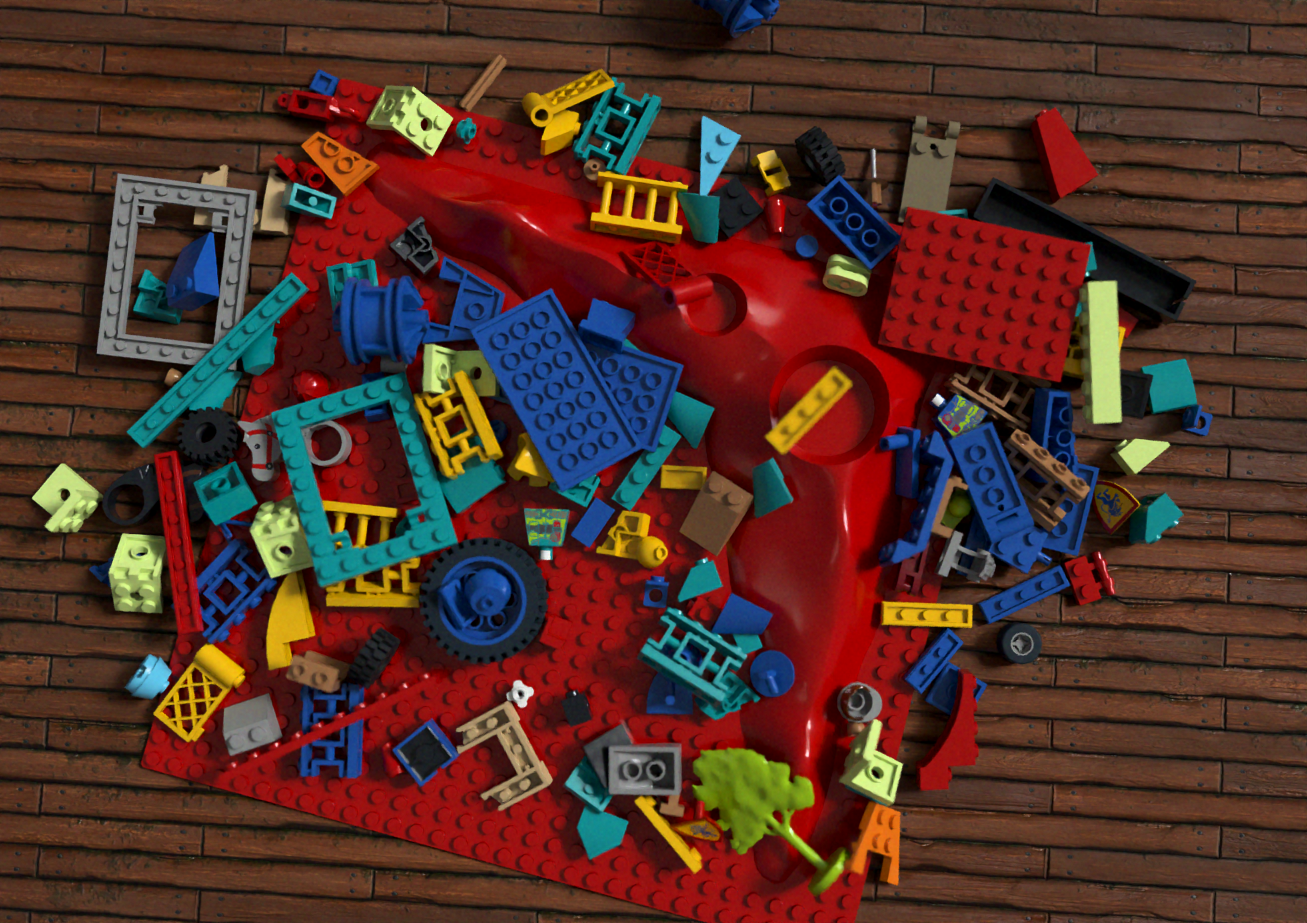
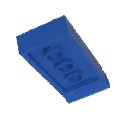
M992 422L982 423L944 440L960 478L963 479L962 483L968 485L965 491L981 528H983L984 535L990 544L1034 526L1032 516L1026 506Z

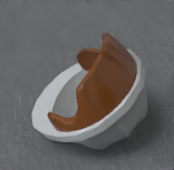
M860 682L848 684L842 688L837 697L838 710L848 721L867 722L873 720L882 709L880 694L872 687Z

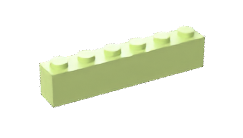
M1117 281L1087 282L1082 284V288H1079V302H1081L1082 312L1079 313V324L1082 326L1083 333L1080 336V347L1083 349L1081 371L1084 372V382H1082L1081 390L1083 396H1085L1082 414L1083 418L1086 419V423L1122 422Z

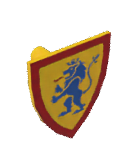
M1105 480L1096 481L1092 497L1093 508L1101 524L1112 535L1141 504L1131 493L1118 484Z

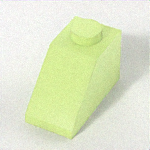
M1123 439L1114 446L1116 450L1110 455L1127 475H1133L1166 450L1170 444L1168 442L1144 439Z

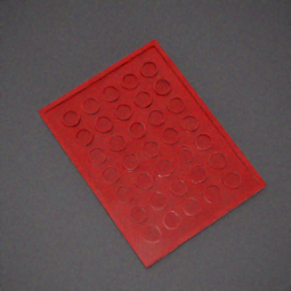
M907 207L877 344L1060 382L1079 302V288H1082L1091 245Z

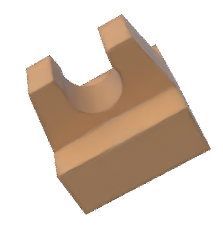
M669 795L668 802L661 800L659 812L683 817L684 805L678 804L679 795Z

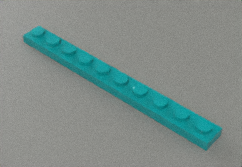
M291 272L147 411L127 433L142 448H147L309 289Z

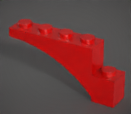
M958 669L955 702L942 734L921 761H915L916 784L921 791L949 789L948 782L952 781V773L948 766L976 765L975 758L979 756L978 745L975 744L978 725L974 721V712H977V701L973 698V689H976V678L968 669Z

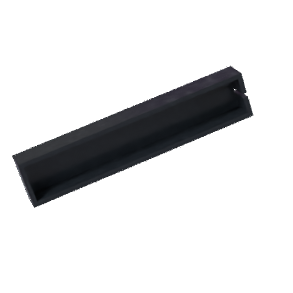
M994 177L985 186L969 217L970 220L1080 243L1092 242L1097 269L1091 271L1090 276L1084 277L1083 283L1117 281V301L1164 325L1177 321L1185 305L1183 301L1188 299L1196 283V280Z

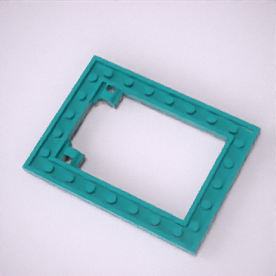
M405 372L271 412L321 588L458 544L419 414L413 404L415 401ZM390 402L421 506L406 511L411 530L405 531L404 536L360 549L359 546L353 548L347 530L331 534L302 429ZM424 515L426 521L420 523L418 516ZM341 541L342 548L336 550L334 543Z

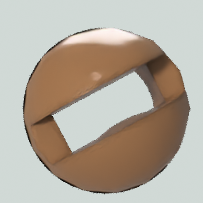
M171 368L166 375L164 384L173 387L184 376L180 371Z
M849 721L846 725L848 737L857 736L865 728L863 722Z

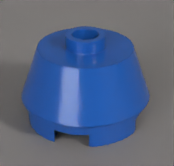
M494 569L477 571V574L467 581L464 588V596L467 603L476 613L483 616H492L499 613L511 595V587L508 580Z

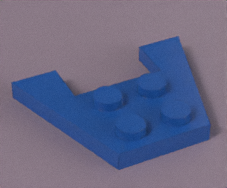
M444 256L439 279L460 284L450 326L429 322V329L423 338L422 344L474 340L470 330L501 314L505 294Z

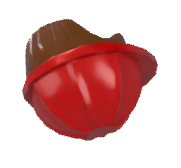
M312 367L300 369L294 375L290 385L289 395L293 404L297 405L327 396L331 386L330 379L324 372Z

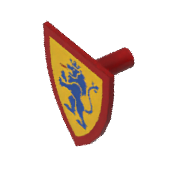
M696 801L694 820L670 825V828L699 840L721 843L724 838L721 826L707 816H704V801Z

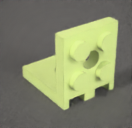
M386 86L366 125L372 129L396 131L427 156H433L453 117L413 86ZM423 118H425L428 122V127L426 130H423L421 128V121Z
M434 344L425 345V352L423 354V391L441 395L451 390L447 379L454 378V374L462 370L470 376L478 397H499L500 386L480 350L454 351ZM477 368H480L482 374L481 377L476 380L474 377V372Z
M61 463L32 499L53 516L45 525L51 532L76 533L83 525V520L88 519L98 507V503L103 501L104 496L66 464ZM64 489L70 492V497L66 501L61 499V492Z
M289 495L275 503L273 501L263 503L257 511L250 530L271 578L314 566L306 535L300 522L301 518L294 495ZM281 546H288L292 552L290 554H283L279 548Z
M122 533L109 570L116 611L163 613L164 600L160 575L167 555L165 536ZM138 553H147L144 556H136Z
M873 719L850 742L849 747L851 751L844 762L846 769L839 781L890 806L894 802L903 764L875 750L882 723ZM871 770H875L880 779L873 777Z

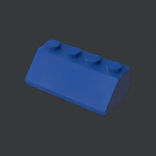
M840 175L806 205L869 270L881 263L899 245L900 235Z

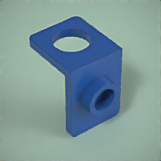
M1202 405L1187 407L1182 417L1181 429L1206 436L1213 416L1212 414L1202 412ZM1201 416L1205 424L1201 429H1197L1195 427H1197L1199 417Z
M651 576L650 580L646 579L644 606L666 607L669 582L664 581L665 577ZM652 589H659L662 592V599L659 602L650 600L649 592Z

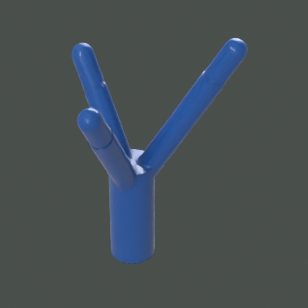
M228 520L220 523L218 526L229 545L232 542L230 538L232 533L226 524L252 527L253 523Z

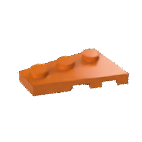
M318 131L301 145L345 196H348L380 168L378 164L370 162L360 154L345 148L340 143Z

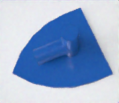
M658 672L649 688L647 713L693 714L692 693L679 684L666 680Z

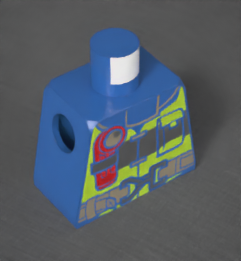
M936 393L928 402L937 410L931 421L946 439L978 426L988 413L958 394H953L946 400L939 393Z

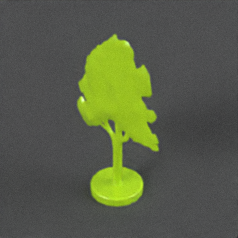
M750 749L701 750V757L693 762V771L695 775L700 777L703 785H692L693 795L697 801L705 802L704 810L710 811L718 807L720 819L715 822L721 826L723 831L731 828L733 840H730L732 849H736L737 853L742 855L747 853V849L760 840L765 833L772 836L779 835L818 869L808 884V891L812 895L817 896L828 888L842 872L845 861L851 857V852L845 847H840L824 861L792 831L789 820L795 809L801 810L811 807L814 803V794L810 781L807 778L795 776L794 783H790L788 779L790 769L787 764L767 762L764 756L758 755ZM773 811H781L783 815L782 824L773 818ZM770 825L773 830L768 829L766 826Z

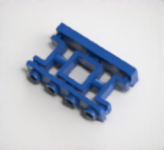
M234 539L197 578L199 596L203 593L212 602L206 609L200 605L202 619L209 625L202 635L208 638L210 644L222 643L231 634L229 630L234 625L238 626L246 618L245 613L250 608H256L262 601L260 597L266 591L268 593L272 591L278 584L276 580L280 576L271 578L266 567L259 573L246 560L253 550L247 547L248 544L243 539ZM234 560L244 568L237 576L231 570H225ZM250 575L257 582L263 581L253 593L244 584ZM227 579L241 591L240 595L229 606L214 593ZM220 609L225 615L231 616L217 630L221 624L212 615Z
M356 682L342 683V694L322 693L321 689L304 684V687H301L300 690L303 710L300 711L299 715L303 735L311 732L310 727L320 723L321 718H331L341 713L336 712V700L349 699V712H345V714L348 715L354 712L353 707L364 702V687ZM314 699L327 700L326 712L314 713ZM363 719L341 728L340 740L320 738L303 746L301 756L298 759V770L301 771V777L318 776L320 774V765H339V777H359L362 774ZM348 745V764L347 758H334L335 747H345ZM312 746H325V758H314L312 760Z

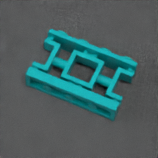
M612 77L615 87L601 93L603 96L600 102H595L592 108L593 115L590 120L587 119L582 127L583 134L580 139L577 138L575 140L572 151H574V160L576 161L582 160L583 163H586L590 156L593 155L608 162L606 171L626 176L661 108V98L654 94L651 98L649 94L645 93L641 102L624 95L625 83H618L617 78ZM613 95L614 101L622 104L620 111L608 106ZM631 109L643 113L636 128L637 119L628 115ZM610 117L628 125L621 139L603 132ZM594 131L595 138L603 141L601 148L588 144ZM611 146L622 151L624 150L617 166H615L617 156L608 153Z
M667 607L658 624L667 629L660 643L649 638L637 659L716 708L722 702L726 695L725 693L729 689V687L719 682L727 667L737 672L747 655L739 647L729 645L723 641L720 635L705 630L699 622L686 618L680 610ZM675 626L687 633L682 642L670 635ZM687 642L706 653L699 668L679 657ZM665 643L676 650L672 659L659 653ZM714 651L726 657L721 667L710 660ZM705 668L716 675L711 684L699 678Z

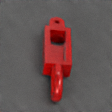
M293 89L292 95L281 94L278 97V104L288 109L287 111L297 117L333 123L335 116L352 121H358L362 116L360 111L347 106L338 107L339 102L333 96ZM303 100L309 101L306 109H301Z

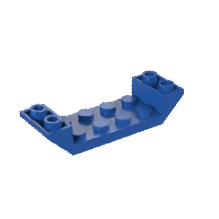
M933 431L920 439L919 463L929 466L923 476L925 484L923 489L921 488L918 492V497L916 498L918 505L916 510H913L909 519L911 526L909 531H906L903 540L898 539L881 547L878 554V559H880L878 566L882 568L904 560L926 548L953 465V460L937 431Z

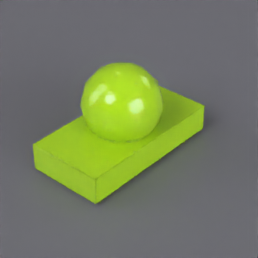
M965 490L954 491L951 494L941 520L943 526L954 529L962 518L970 513L972 505Z

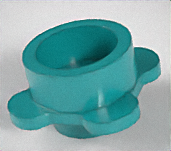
M471 118L461 120L456 128L457 137L462 138L463 142L468 144L476 134V124L472 123Z

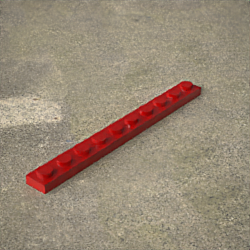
M430 672L419 676L417 677L418 682L411 686L409 682H406L396 687V693L388 695V692L374 697L376 702L367 705L365 701L353 707L354 712L348 715L344 711L331 717L333 722L325 725L322 721L311 726V732L305 735L300 731L290 736V742L282 745L281 741L268 746V752L262 755L257 751L247 756V761L240 765L236 761L225 766L226 771L218 775L220 781L223 784L442 681L438 673L431 676Z

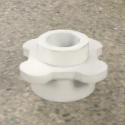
M516 680L513 683V689L507 693V699L516 702L520 708H523L527 705L528 698L534 694V690L532 687L523 684L521 680Z

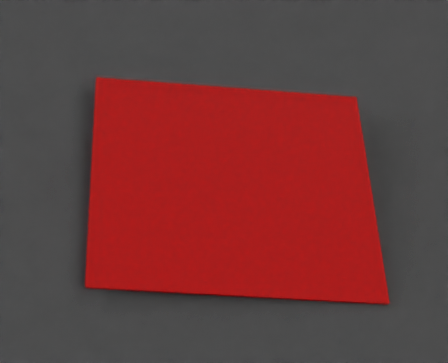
M340 79L334 96L339 102L338 107L347 106L360 111L362 116L358 121L335 116L333 123L327 122L324 135L340 143L345 148L360 154L370 162L378 164L380 168L348 196H345L326 174L325 182L321 187L311 188L337 198L333 216L329 220L300 214L281 282L292 272L309 291L280 318L279 324L274 325L273 336L277 337L274 349V364L260 376L254 374L240 421L253 423L262 417L271 415V412L294 406L289 395L290 385L296 372L302 368L312 367L324 372L329 377L331 386L328 395L362 385L361 375L381 372L382 356H374L371 363H364L362 361L357 366L349 362L338 340V336L342 332H334L332 315L334 311L332 310L326 267L345 262L351 264L368 259L375 260L379 286H387L392 278H397L400 281L402 276H409L424 302L422 308H417V310L427 309L429 322L450 326L460 284L439 279L445 256L505 294L501 314L552 288L577 331H579L582 319L587 320L593 298L636 313L634 327L626 339L642 352L684 365L676 391L715 408L697 449L691 446L667 417L665 425L681 435V438L662 465L707 467L706 481L711 473L715 471L751 494L754 498L752 469L774 458L784 476L783 481L794 500L759 518L755 516V505L753 502L719 555L715 556L679 532L700 490L661 488L660 467L631 512L645 513L651 516L647 536L656 537L664 543L668 554L663 563L655 568H646L638 560L596 553L598 546H602L609 536L607 533L617 524L620 514L623 511H629L614 501L612 496L645 449L642 448L597 473L596 475L599 477L600 482L586 508L549 489L550 481H548L547 486L537 487L529 485L528 476H522L519 481L510 476L507 469L519 449L518 436L527 432L511 405L488 397H479L488 421L501 420L508 428L506 439L498 443L503 457L494 460L504 470L506 474L504 478L507 482L496 487L463 513L457 514L445 495L444 499L458 543L467 539L482 537L503 539L527 551V554L535 559L538 568H541L543 579H546L547 582L546 591L549 594V598H547L548 611L545 613L546 618L540 627L541 630L532 642L514 656L497 663L495 661L490 664H483V662L473 664L470 663V660L461 661L458 660V656L447 654L446 648H439L436 645L438 640L436 638L431 639L428 633L431 630L429 626H424L423 621L426 618L424 614L421 615L420 608H423V602L420 603L419 607L327 606L326 596L328 591L326 587H320L315 567L302 569L316 636L289 642L292 658L295 655L305 657L306 651L311 650L353 664L354 659L365 646L367 640L381 627L400 639L401 642L391 661L387 664L379 678L376 679L375 683L369 689L364 688V702L366 701L367 705L376 702L374 697L385 692H388V695L396 693V687L406 682H409L410 686L417 683V677L430 672L431 676L438 673L442 682L363 718L362 774L357 778L339 777V765H320V774L318 776L301 777V771L298 770V759L302 751V747L222 784L218 775L226 771L225 766L236 761L240 765L247 761V756L257 751L262 755L268 752V746L281 741L282 745L290 742V736L302 731V724L299 722L300 711L303 710L300 690L301 687H304V684L286 678L290 665L269 670L267 659V631L271 610L278 591L289 573L280 575L276 580L278 582L277 586L269 593L266 591L260 597L262 599L261 603L256 608H250L245 613V620L238 626L234 625L229 630L231 633L229 637L222 643H213L215 647L245 670L244 676L246 678L243 683L237 688L234 686L231 688L202 726L205 731L197 741L191 740L187 742L155 716L141 765L144 768L706 923H855L872 851L867 850L863 874L843 869L828 888L821 894L814 896L808 891V884L818 869L779 835L772 836L765 833L760 840L747 849V853L740 855L736 849H732L730 840H733L731 828L723 831L724 838L721 843L699 840L677 832L690 849L694 847L702 857L700 860L702 868L694 874L634 802L637 794H614L603 812L629 821L623 839L616 848L589 860L584 845L577 833L578 823L587 804L564 788L563 785L585 755L581 747L619 724L623 725L632 744L681 743L682 790L679 795L678 804L684 805L683 817L661 813L668 823L672 825L694 820L697 799L693 795L692 785L700 786L703 784L700 777L695 775L693 771V762L701 757V750L750 749L756 754L764 756L767 762L787 764L790 769L788 777L790 783H794V777L799 776L807 778L812 784L814 803L811 807L801 810L795 809L789 820L792 831L824 861L840 847H845L849 850L852 857L854 851H852L851 846L853 842H858L862 832L859 826L868 803L875 801L845 788L846 784L839 781L846 769L844 766L845 758L851 751L849 744L856 736L848 737L846 725L849 721L838 710L837 697L842 688L854 682L866 684L880 694L882 709L874 719L881 722L882 725L875 750L896 760L914 689L902 678L923 654L930 626L881 625V601L936 603L943 577L934 574V571L947 538L931 536L919 590L915 597L907 595L905 591L897 592L892 590L899 562L882 568L878 566L880 562L878 554L881 547L885 546V544L898 539L903 540L907 529H910L911 523L909 519L913 510H916L918 502L916 498L911 499L895 494L897 449L882 450L880 439L885 436L897 435V427L905 426L919 429L920 439L933 431L939 432L947 448L944 441L946 439L945 436L931 421L937 410L928 402L936 393H939L947 400L951 394L948 392L949 389L943 386V384L949 380L950 373L957 372L963 375L968 366V363L877 344L898 247L872 269L867 293L863 296H852L826 287L823 283V277L827 270L828 258L831 255L842 254L857 260L859 259L806 207L809 201L778 193L767 196L763 189L742 184L763 210L766 207L765 202L783 200V204L786 205L784 232L771 234L765 212H763L762 215L729 240L718 229V241L716 243L694 240L679 201L676 224L682 226L680 243H664L696 275L708 276L713 282V292L710 297L669 309L663 302L662 294L620 255L623 249L654 240L590 230L592 212L598 213L600 211L603 187H599L597 183H591L585 178V163L582 160H574L573 144L553 153L541 155V138L544 131L435 103L453 117V120L434 155L427 156L396 131L372 129L366 125L384 89L348 79ZM423 118L421 121V128L423 130H426L428 127V122L425 118ZM471 118L472 123L476 124V134L468 144H465L462 138L457 137L456 128L461 120ZM610 149L608 153L617 156V163L615 165L617 166L623 152ZM591 155L590 158L588 159V161H589L590 159H599V158H597V157ZM636 156L626 176L664 182H680L688 185L687 193L699 194V172ZM601 160L607 167L608 162ZM717 178L708 196L718 191L729 180ZM612 189L608 214L614 216L622 215L625 190ZM634 193L632 218L644 219L648 194ZM657 196L653 218L655 222H667L670 197ZM420 216L424 218L425 229L432 239V247L439 258L438 263L422 280H419L388 249L389 245L406 231V228ZM888 223L901 236L902 226ZM804 235H810L818 242V250L815 256L810 259L800 258L795 251L797 240ZM656 249L649 250V251H652V252L660 253V252H658ZM632 255L633 257L643 259L642 256ZM646 258V260L659 262V260ZM662 261L664 264L673 265L672 263ZM645 267L648 270L657 271V269ZM662 270L659 271L662 273L673 275V273ZM675 274V276L686 277L685 275ZM658 279L662 284L669 283V281ZM475 340L434 344L454 351L480 350ZM422 341L417 347L414 363L408 364L406 371L412 395L423 393V354L425 352V345L428 344H422ZM977 365L976 369L984 373L986 367ZM835 367L852 385L784 454H781L765 437ZM477 368L474 372L476 380L481 377L482 371L480 368ZM384 372L385 377H389L396 374ZM992 374L989 382L987 383L984 389L989 393L991 391L994 374ZM971 376L968 383L963 386L974 391L979 381ZM432 393L433 398L439 396V394ZM455 397L450 400L453 408L460 404L467 406L464 397ZM389 402L390 419L368 422L364 416V410L333 419V421L342 425L349 432L352 440L351 452L343 463L334 467H324L312 462L311 464L323 501L401 509L400 518H393V522L390 523L389 540L396 538V527L407 515L406 511L420 507L421 503L420 499L399 505L396 503L392 482L413 476ZM442 404L435 408L429 406L433 418L445 412ZM462 414L444 422L450 437L466 427ZM419 415V418H420V421H421V424H422V423L424 422V420H423L422 416ZM239 426L241 434L238 435L242 438L241 442H237L239 450H233L232 453L235 456L232 459L229 458L228 464L236 461L258 504L252 506L247 511L235 515L230 520L253 523L257 511L263 503L269 501L275 503L289 495H294L285 461L279 464L280 476L274 482L260 481L253 476L252 451L247 446V443L243 442L245 431ZM324 427L319 431L316 430L311 436L312 451L319 460H330L339 453L342 439L334 427ZM424 431L437 473L440 470V461L431 449L430 443H432L430 435H427ZM953 462L950 475L960 478ZM919 463L918 492L924 487L925 480H923V476L929 467L922 463ZM597 497L615 511L589 548L571 536V533ZM524 508L570 510L563 546H553V560H539V546H529ZM326 510L331 534H334L336 516H334V511ZM348 513V517H345L344 530L348 531L352 546L356 545L359 521L357 513ZM371 515V519H368L366 546L370 547L379 544L380 516ZM424 515L418 516L420 523L426 521ZM212 520L196 572V578L228 546L218 525L215 526ZM226 524L232 533V537H230L232 541L234 539H243L248 544L247 547L253 550L246 560L260 573L266 566L251 534V527ZM281 546L279 548L282 553L291 549L288 546ZM451 547L420 556L418 568H409L410 582H421V585L422 582H426L427 577L425 574L427 570L432 569L433 566L431 564L433 561L441 557L440 554ZM707 557L708 561H714L723 587L699 596L723 610L730 594L733 593L773 614L763 633L758 634L763 647L746 654L747 657L737 672L732 670L736 676L759 695L760 700L755 703L751 700L740 705V710L729 712L716 721L699 709L694 700L697 696L693 693V714L647 713L649 688L658 671L637 659V656L649 638L660 643L667 629L658 624L667 607L676 608L691 621L694 620L686 615L688 610L685 609L691 598L679 602L678 594L690 569L695 566L694 562ZM234 560L225 570H231L237 576L244 568ZM401 563L390 566V569L401 570ZM383 569L363 575L365 582H384ZM250 575L244 584L253 593L263 581L257 582ZM651 576L665 577L664 581L669 582L665 608L644 606L643 604L646 579L650 580ZM906 576L904 582L910 583L912 577ZM227 579L214 593L229 606L240 595L241 591ZM356 579L346 580L345 587H356ZM391 579V588H403L402 580ZM652 589L649 592L650 600L659 602L662 599V592L659 589ZM203 593L199 596L200 605L206 609L212 602ZM512 593L506 603L507 605H513L515 602V597ZM220 609L212 615L221 624L217 630L231 616L225 615ZM500 613L493 615L492 620L494 624L502 625L504 618ZM551 614L572 622L571 629L561 650L539 642ZM478 615L471 624L478 626L481 621L480 616ZM203 619V632L177 637L169 665L172 672L167 681L170 683L161 694L157 708L194 661L198 651L208 643V638L202 634L209 625ZM714 624L712 625L711 629H708L707 627H705L704 625H702L705 630H707V631H709L710 633H712L711 630H712ZM675 626L670 635L675 639L683 640L687 633ZM718 634L729 645L737 646L733 634ZM698 649L700 651L703 661L704 657L706 656V653ZM773 650L785 654L791 660L794 667L795 678L792 687L788 692L778 697L762 695L755 689L751 681V665L754 659L765 651ZM195 668L192 672L193 683L203 682L202 673ZM705 668L699 678L710 684L716 675ZM348 677L346 682L354 683L355 681ZM516 680H521L523 684L533 688L534 694L528 698L525 707L520 708L516 702H511L521 719L518 722L539 761L543 760L553 779L549 786L501 811L497 810L501 803L492 796H489L485 801L481 797L482 793L517 774L497 734L461 752L444 769L439 767L437 769L438 773L421 787L408 770L389 779L387 774L385 775L379 747L390 742L393 743L394 747H397L426 722L433 719L457 750L458 745H463V731L456 732L458 727L507 701V693L513 689V683ZM209 684L210 697L219 696L222 689L216 684ZM204 685L193 686L195 699L205 698ZM188 687L180 688L178 690L179 701L189 700ZM340 688V689H338V690H336V691H333V692H331V693H340V694H342V688ZM575 689H578L579 692L585 691L593 719L570 727L561 700L566 697L565 693ZM269 693L283 737L230 756L223 735L224 708ZM314 699V713L326 712L327 700ZM349 699L336 700V712H349ZM206 701L195 702L197 715L205 714L207 711ZM190 703L180 704L181 717L191 716ZM167 705L162 711L169 718L176 717L174 705ZM321 718V722L323 721L325 725L333 722L332 718ZM192 719L182 720L183 729L188 733L193 729ZM872 720L863 722L864 726L866 727ZM340 729L321 739L340 740ZM348 745L345 747H335L334 758H347L348 764ZM312 746V760L314 758H325V746ZM871 770L872 775L880 778L875 770ZM651 795L657 803L655 807L658 811L661 800L668 802L669 795ZM718 807L710 811L704 810V816L717 821L720 819V810ZM773 811V818L782 824L783 815L781 811ZM770 825L766 826L768 829L773 830Z

